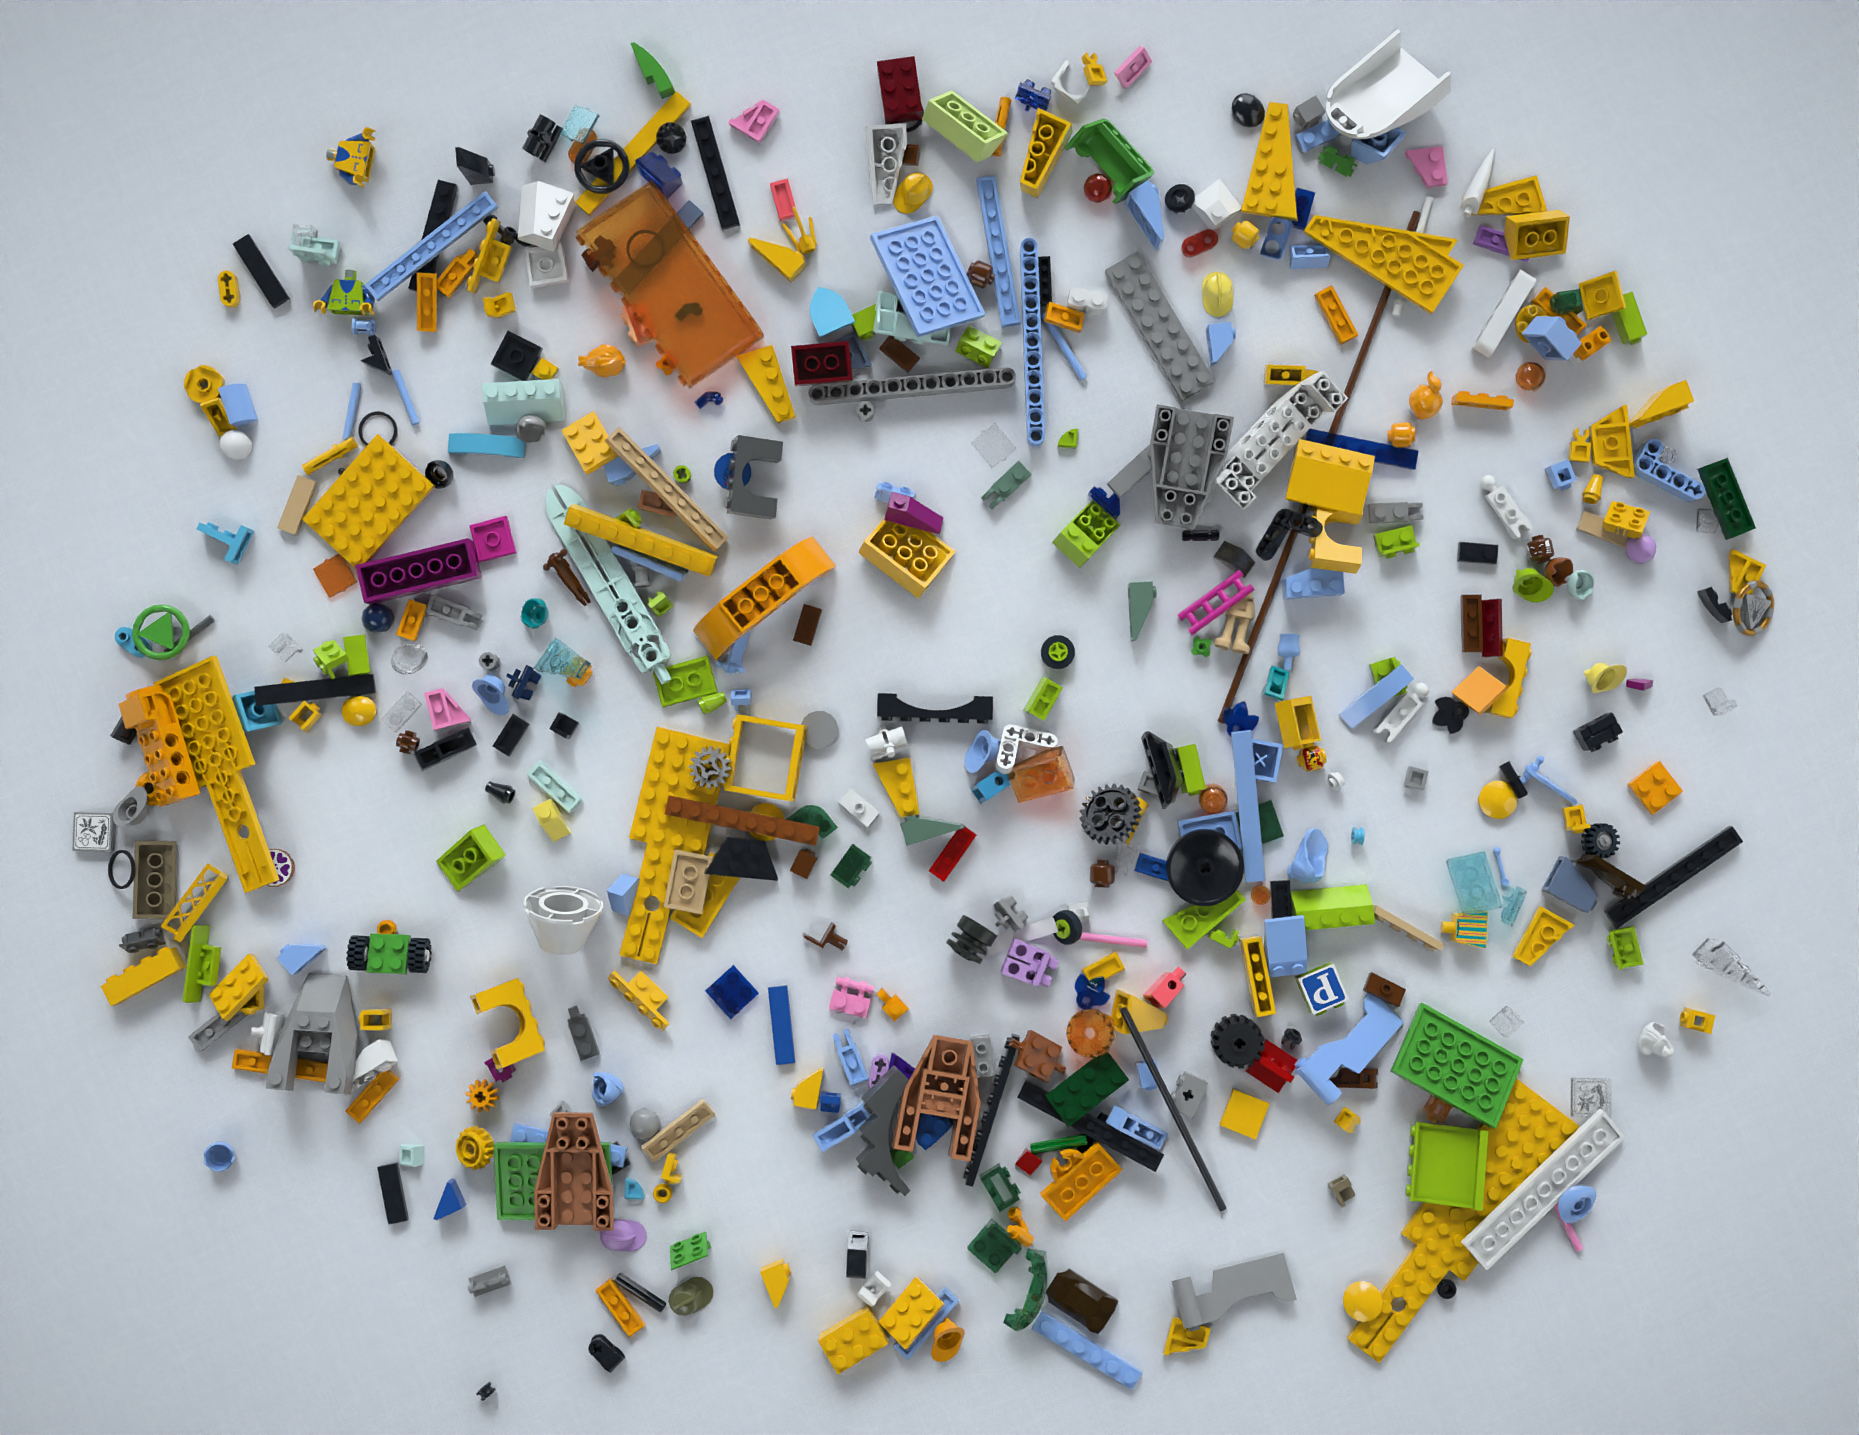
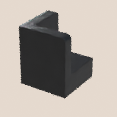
M559 712L549 729L566 739H570L579 722Z

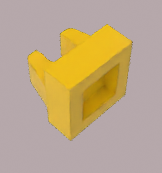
M1344 1106L1333 1122L1350 1134L1355 1131L1353 1129L1355 1125L1361 1123V1118Z

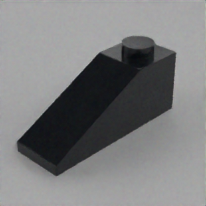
M455 147L457 167L470 185L493 183L495 167L488 158L463 148Z

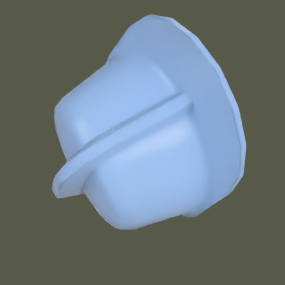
M489 673L483 679L473 681L472 688L491 712L497 715L508 713L509 703L504 696L505 685L499 678Z
M987 730L978 732L965 755L966 770L970 773H975L982 768L985 762L996 759L1000 740L992 737Z

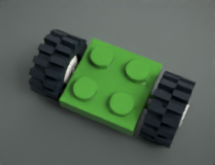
M370 933V936L352 935L351 939H349L348 951L346 952L349 970L407 975L408 971L410 973H427L429 970L430 955L432 954L429 938H411L410 935Z

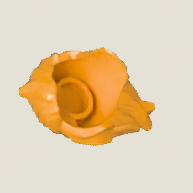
M606 344L593 349L586 356H578V366H583L585 369L594 372L595 375L604 378L620 374L626 365L621 351L616 347Z

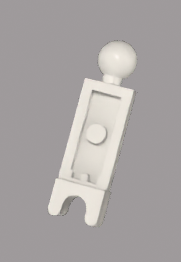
M1490 475L1484 476L1481 479V487L1490 492L1485 498L1506 527V531L1511 538L1517 539L1521 536L1518 530L1519 527L1523 531L1532 529L1531 523L1526 516L1524 517L1505 487L1501 485L1496 488L1495 478Z
M1418 683L1414 687L1413 694L1407 691L1384 719L1373 729V732L1380 733L1384 729L1387 732L1384 742L1390 743L1423 705L1419 698L1428 695V686L1424 683Z

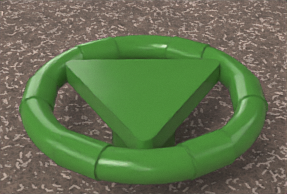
M164 604L153 605L138 615L133 624L132 636L135 646L143 655L155 660H166L175 657L186 647L190 637V627L186 617L177 608ZM158 612H168L140 631L144 620L149 615ZM172 614L182 626V636L176 647H174ZM140 636L172 650L160 653L152 652L147 649Z

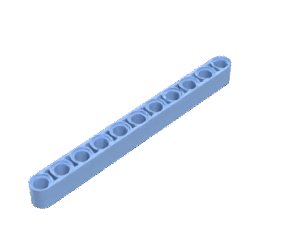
M1025 238L1020 246L1026 431L1028 444L1032 447H1039L1045 438L1038 245L1033 238ZM1029 245L1032 246L1034 250L1032 252H1026L1024 250V247ZM1026 264L1033 265L1034 270L1027 271L1024 268V266ZM1032 283L1035 288L1028 290L1025 284ZM1034 302L1036 307L1030 309L1026 306V303ZM1027 321H1035L1036 326L1033 328L1029 327ZM1029 339L1036 340L1037 345L1030 346L1028 345L1027 341ZM1035 358L1038 364L1030 365L1028 359ZM1034 376L1038 378L1039 382L1031 384L1029 378ZM1036 395L1040 401L1032 403L1029 397ZM1037 414L1040 417V421L1033 422L1030 416ZM1038 433L1041 436V440H1032L1031 434Z

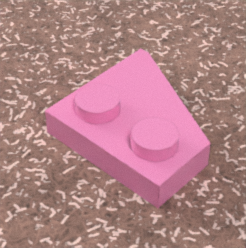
M443 688L424 693L434 731L471 721L470 717Z

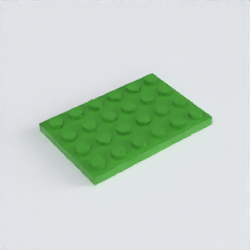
M1420 1003L1390 1072L1494 1129L1498 1125L1524 1059L1426 1004Z
M496 1142L493 1145L497 1220H535L534 1191L546 1142ZM601 1142L612 1184L611 1142Z

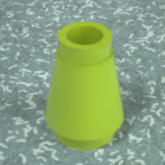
M722 691L703 696L697 702L704 715L712 713L726 703L727 699Z

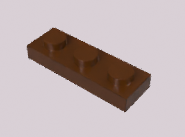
M1482 594L1461 595L1462 653L1483 652Z

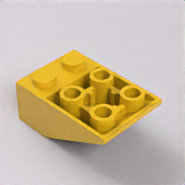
M1687 380L1670 385L1653 394L1629 421V427L1633 426L1636 429L1649 422H1656L1663 419V417L1672 416L1688 409V404L1694 402V398Z

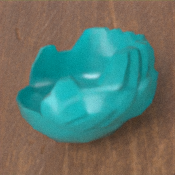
M531 598L525 601L524 606H522V615L520 616L521 622L531 629H537L545 624L549 615L545 602L540 598Z

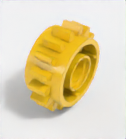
M478 1126L466 1128L463 1132L459 1133L460 1137L456 1139L455 1149L459 1161L466 1168L471 1167L472 1170L481 1169L491 1163L490 1159L494 1157V1142L491 1135L484 1128L479 1129Z

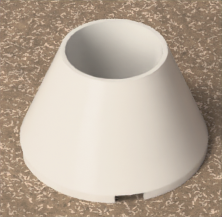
M555 886V890L545 891V888H540L529 893L524 899V909L540 948L551 954L569 955L582 949L603 911V901H599L598 895L582 888Z

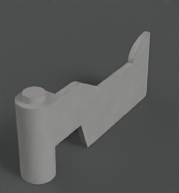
M1284 1253L1214 1270L1212 1292L1195 1296L1191 1277L1172 1281L1184 1329L1188 1328L1189 1332L1200 1329L1201 1324L1219 1320L1240 1299L1272 1292L1275 1297L1284 1301L1297 1300Z

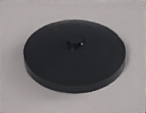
M1197 829L1186 833L1173 844L1167 856L1166 875L1171 888L1181 899L1193 905L1213 906L1222 903L1235 893L1243 878L1244 861L1238 846L1227 835L1213 829Z

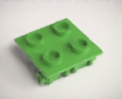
M706 1232L695 1234L689 1239L678 1241L670 1246L671 1271L708 1256V1249H711V1244L707 1241Z

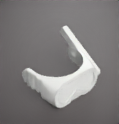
M1066 60L1051 80V84L1054 85L1053 88L1073 103L1078 104L1088 93L1092 85H1089L1082 95H1071L1065 92L1061 86V77L1070 63Z

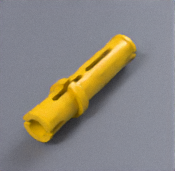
M351 436L338 445H332L331 449L309 462L302 464V468L307 475H310L337 458H343L344 454L357 448L358 444Z

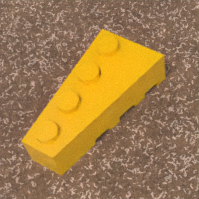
M1040 108L1037 109L1036 120L1020 179L1021 191L1036 198L1042 192L1073 133L1072 123Z

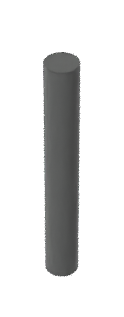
M211 615L190 630L189 641L215 621ZM180 638L174 642V647L178 645ZM166 648L164 652H169L172 649Z

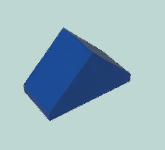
M452 1178L447 1182L434 1215V1220H439L467 1205L455 1179Z

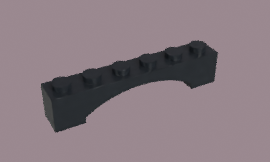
M878 693L877 717H881V721H892V717L900 718V721L911 722L912 718H919V722H931V719H938V722L950 723V719H958V723H969V720H977L978 724H988V720H993V696H974L973 701L953 709L927 710L901 701L897 698V694Z

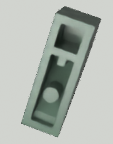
M1153 581L1132 582L1128 584L1131 642L1137 640L1154 598L1157 596L1156 586H1153Z
M916 815L904 818L905 822L900 823L907 846L964 828L963 823L928 817L916 818Z

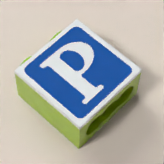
M1331 962L1294 977L1308 1011L1313 1015L1324 1014L1327 1012L1326 1009L1331 1007L1338 1008L1343 1006L1345 1001L1349 1000L1335 965Z

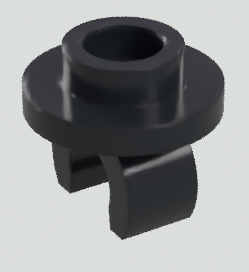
M1287 1028L1282 1036L1281 1044L1290 1041L1292 1042L1290 1049L1293 1050L1296 1044L1298 1045L1302 1042L1300 1032L1293 1028Z

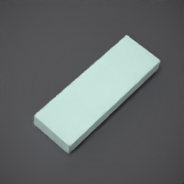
M540 760L527 773V776L568 813H571L583 800Z

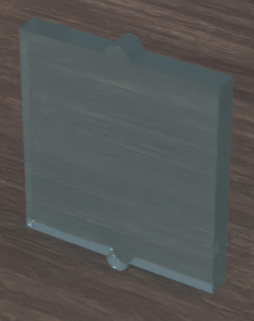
M575 105L563 125L560 135L569 138L570 141L584 144L600 115L590 111L589 108Z

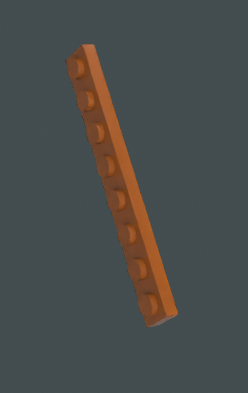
M670 795L668 796L665 815L814 846L817 845L820 830L819 826Z

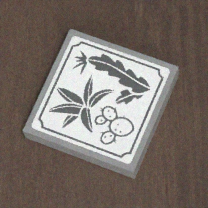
M74 812L72 851L114 852L115 823L113 822V813Z

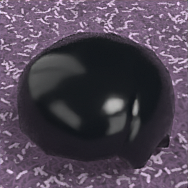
M434 460L427 464L425 477L435 485L436 489L446 488L451 484L454 478L453 470L447 462Z

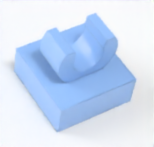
M751 689L732 690L731 706L734 705L735 711H738L739 705H745L746 711L749 710L752 696Z

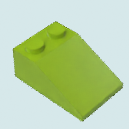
M484 824L467 832L436 862L456 891L459 892L495 866L506 854Z

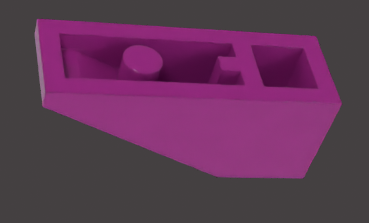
M891 492L884 520L940 535L943 517L910 496Z

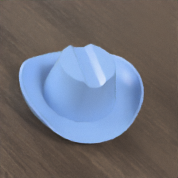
M1573 1186L1567 1189L1558 1202V1210L1562 1221L1570 1224L1584 1218L1591 1211L1595 1203V1189L1588 1186Z

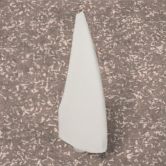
M1491 149L1478 168L1463 197L1459 208L1464 209V217L1468 218L1471 216V213H1478L1488 185L1494 149Z

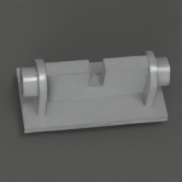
M506 1265L468 1278L470 1282L468 1291L476 1297L512 1284Z

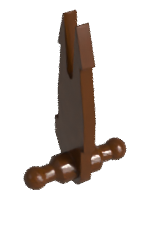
M561 549L559 553H552L547 563L543 565V569L548 571L551 567H554L559 578L575 595L576 599L584 606L587 603L589 604L591 601L587 592L584 591L577 577L569 568V563L563 558L567 555V550Z

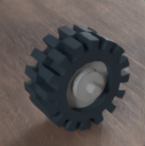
M1595 823L1590 825L1591 828L1585 829L1586 834L1581 835V837H1584V840H1581V844H1585L1582 848L1587 850L1586 854L1597 855L1600 858L1611 857L1610 855L1616 854L1614 851L1619 849L1616 845H1620V841H1617V838H1620V836L1615 835L1618 831L1612 829V825Z

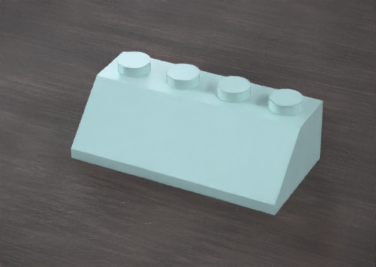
M559 379L482 383L483 404L489 426L516 425L521 418L527 415L537 416L545 423L565 422L563 383Z

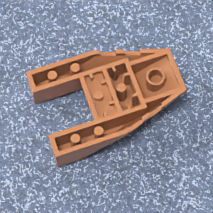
M933 1035L904 1088L891 1143L894 1149L913 1152L920 1113L954 1119L948 1155L951 1159L970 1162L981 1104L972 1041Z

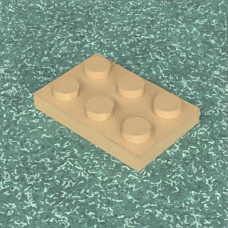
M681 850L674 851L664 907L703 914L710 875L704 874V871L712 862V856Z

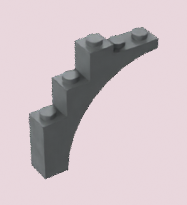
M893 1065L861 1098L865 1103L863 1107L872 1115L858 1128L862 1133L860 1137L868 1146L856 1157V1160L859 1163L857 1167L865 1175L869 1173L873 1177L877 1174L884 1182L887 1179L891 1183L890 1187L897 1194L901 1192L906 1196L910 1189L894 1168L888 1137L894 1108L909 1079Z

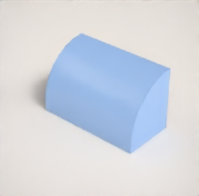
M230 384L218 388L231 425L237 428L258 421L246 384Z

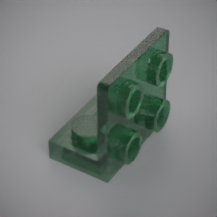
M991 1218L967 1246V1249L989 1269L997 1273L1013 1253L1018 1254L1022 1250V1246L1012 1239L1009 1233Z

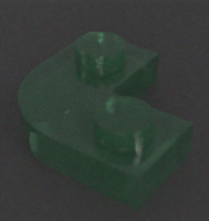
M816 805L804 806L786 819L819 826V835L822 839L838 828L827 812Z

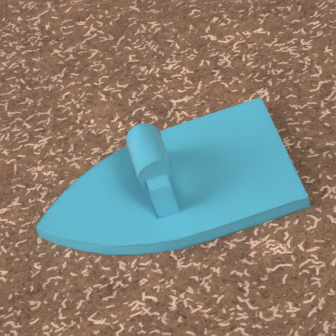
M818 287L810 303V315L820 338L855 323L845 300L839 294L826 288Z

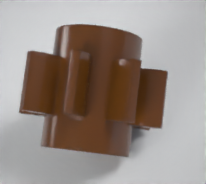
M405 730V734L400 733L398 735L396 746L400 747L399 752L411 754V751H417L420 743V738L416 737L417 733Z

